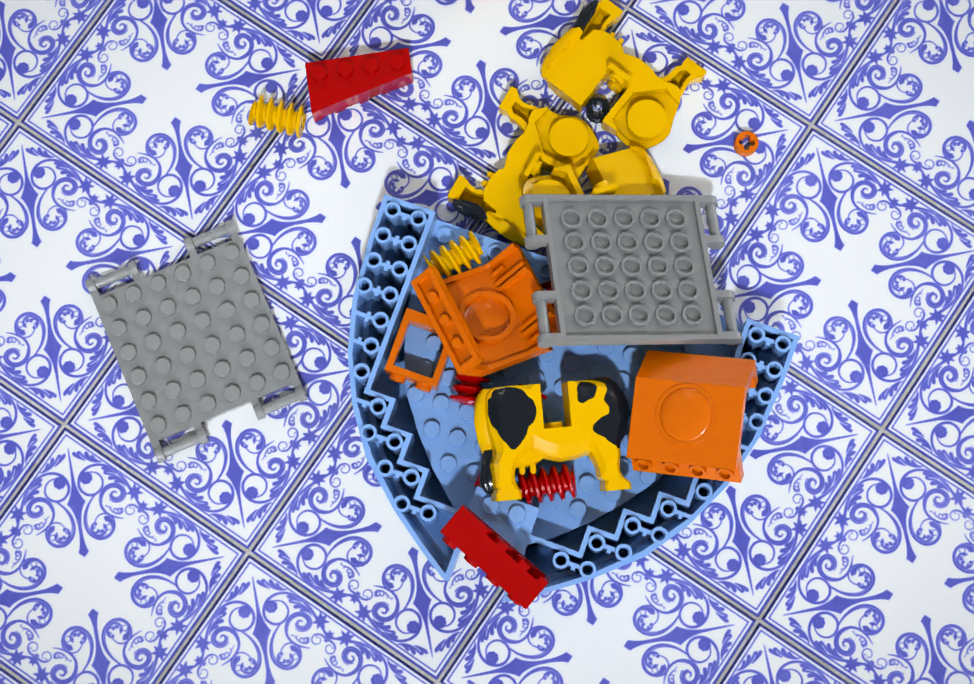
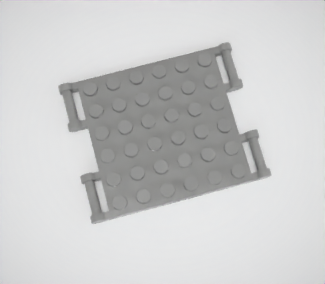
M525 194L519 198L520 208L523 209L526 229V237L524 238L525 248L535 250L540 247H546L552 291H536L531 295L532 304L536 306L539 335L537 336L538 347L727 344L728 346H737L743 342L742 333L738 331L733 305L735 301L734 291L715 290L708 247L712 250H718L725 246V240L720 233L716 208L718 207L716 196ZM534 207H541L544 235L537 234ZM701 208L706 211L710 235H705ZM717 302L723 306L727 331H722ZM547 303H554L558 333H550Z
M232 219L224 221V225L191 238L189 236L184 238L183 242L190 258L142 278L135 260L127 262V266L96 279L92 277L85 280L159 463L166 461L167 457L194 445L208 443L209 439L203 423L249 403L252 404L259 421L266 418L267 414L297 401L301 403L308 400ZM230 234L232 240L198 254L197 247ZM132 275L134 282L103 295L100 294V288ZM291 385L294 386L295 391L261 405L259 399ZM194 427L196 434L162 447L161 441Z

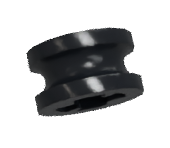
M599 97L591 99L586 107L588 120L596 124L602 123V120L610 110L608 102ZM602 106L604 114L593 115L592 107Z

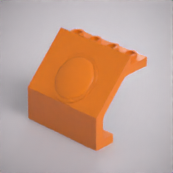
M510 244L490 262L480 267L442 279L437 268L429 266L410 282L457 373L460 375L484 377L553 350L552 347H538L537 336L539 335L536 306L532 304L531 295L536 291L544 290L518 244ZM547 303L550 333H558L555 310L551 303Z
M648 350L635 379L626 458H631L633 470L741 483L744 477L741 457L743 421L747 392L749 388H756L758 383L756 361Z

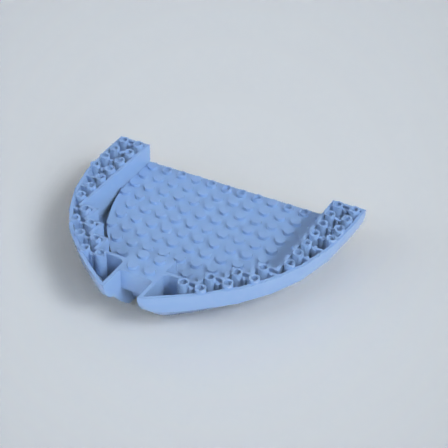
M385 194L368 240L352 300L347 353L352 407L367 461L395 513L420 550L443 579L447 582L450 581L462 551L458 547L455 550L449 547L442 540L444 535L440 531L464 504L550 578L549 583L539 593L541 595L591 580L646 557L690 525L728 486L730 482L633 470L631 458H626L634 387L636 375L648 350L755 360L758 383L756 388H749L746 397L741 438V457L743 463L762 433L785 380L800 337L748 318L744 324L737 322L738 331L742 333L743 342L737 346H728L727 344L552 346L553 350L486 375L485 377L490 379V382L481 383L480 386L484 389L517 386L518 384H540L541 392L547 396V399H542L544 424L563 422V427H565L561 383L567 381L610 377L624 393L630 409L626 431L620 444V471L623 477L631 482L632 489L600 491V481L596 478L594 465L588 456L564 462L542 459L536 464V476L539 474L540 467H544L546 473L549 474L550 468L553 465L558 473L561 471L562 464H566L569 471H571L573 466L577 490L576 498H573L570 492L567 491L565 500H562L559 494L556 493L554 501L551 502L547 494H545L543 503H539L537 497L534 496L532 505H529L525 498H522V502L521 499L491 502V494H486L481 487H474L480 471L482 455L474 425V406L463 405L448 399L450 395H458L451 388L453 385L460 384L454 379L458 373L451 359L449 358L438 391L431 389L430 393L416 389L415 383L406 380L404 384L389 379L390 375L386 374L384 370L406 308L427 314L410 283L428 268L422 255L430 260L429 251L431 250L440 255L439 246L443 245L449 250L450 240L459 245L458 237L460 235L469 240V230L437 220L435 211ZM473 232L483 254L480 255V265L473 259L471 260L472 269L487 264L510 244ZM521 248L539 283L551 281L548 258ZM464 264L461 265L462 272L469 270ZM454 269L452 270V276L459 274ZM445 274L442 275V279L448 278ZM720 317L722 331H727L725 318ZM410 325L395 366L433 378L444 347L438 334ZM530 467L525 468V478L528 476ZM516 468V469H515V482H516V484H517V486H518V488H519L518 476H517V473H518V471H519V468ZM505 591L502 601L511 602L512 600L507 597V592Z

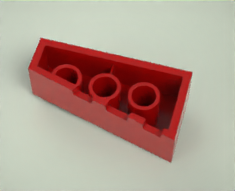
M409 48L305 63L311 112L315 122L324 119L323 117L332 113L342 112L345 108L357 103L367 102L370 98L377 95H384L414 83Z
M465 504L460 507L440 531L444 535L442 540L454 550L458 547L465 554L463 558L474 568L480 567L486 573L485 577L496 587L500 586L507 592V597L518 606L521 605L527 609L549 583L550 578Z

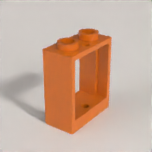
M406 308L384 370L386 374L390 375L389 379L401 384H404L405 380L415 383L416 389L430 393L431 389L438 391L450 358L444 347L433 378L395 366L410 325L437 334L427 314Z

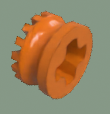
M743 131L734 140V150L740 156H750L758 148V138L753 132ZM744 138H748V142L753 143V145L749 146L748 150L744 149V145L739 144Z

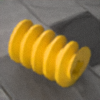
M261 94L258 100H255L251 106L248 124L251 126L256 122L258 128H263L266 124L267 130L272 131L276 127L278 133H283L286 129L288 136H293L296 132L297 138H301L306 123L304 105H300L299 109L294 111L293 102L289 104L288 108H284V100L281 99L278 105L275 106L274 97H270L269 101L264 103V95Z
M470 230L468 231L469 240L460 235L458 237L459 245L450 240L449 250L441 245L439 246L440 255L431 250L429 251L430 260L424 255L422 256L427 267H436L441 277L443 274L451 277L453 269L457 273H462V264L469 270L472 269V259L480 265V255L483 254V251L475 235Z

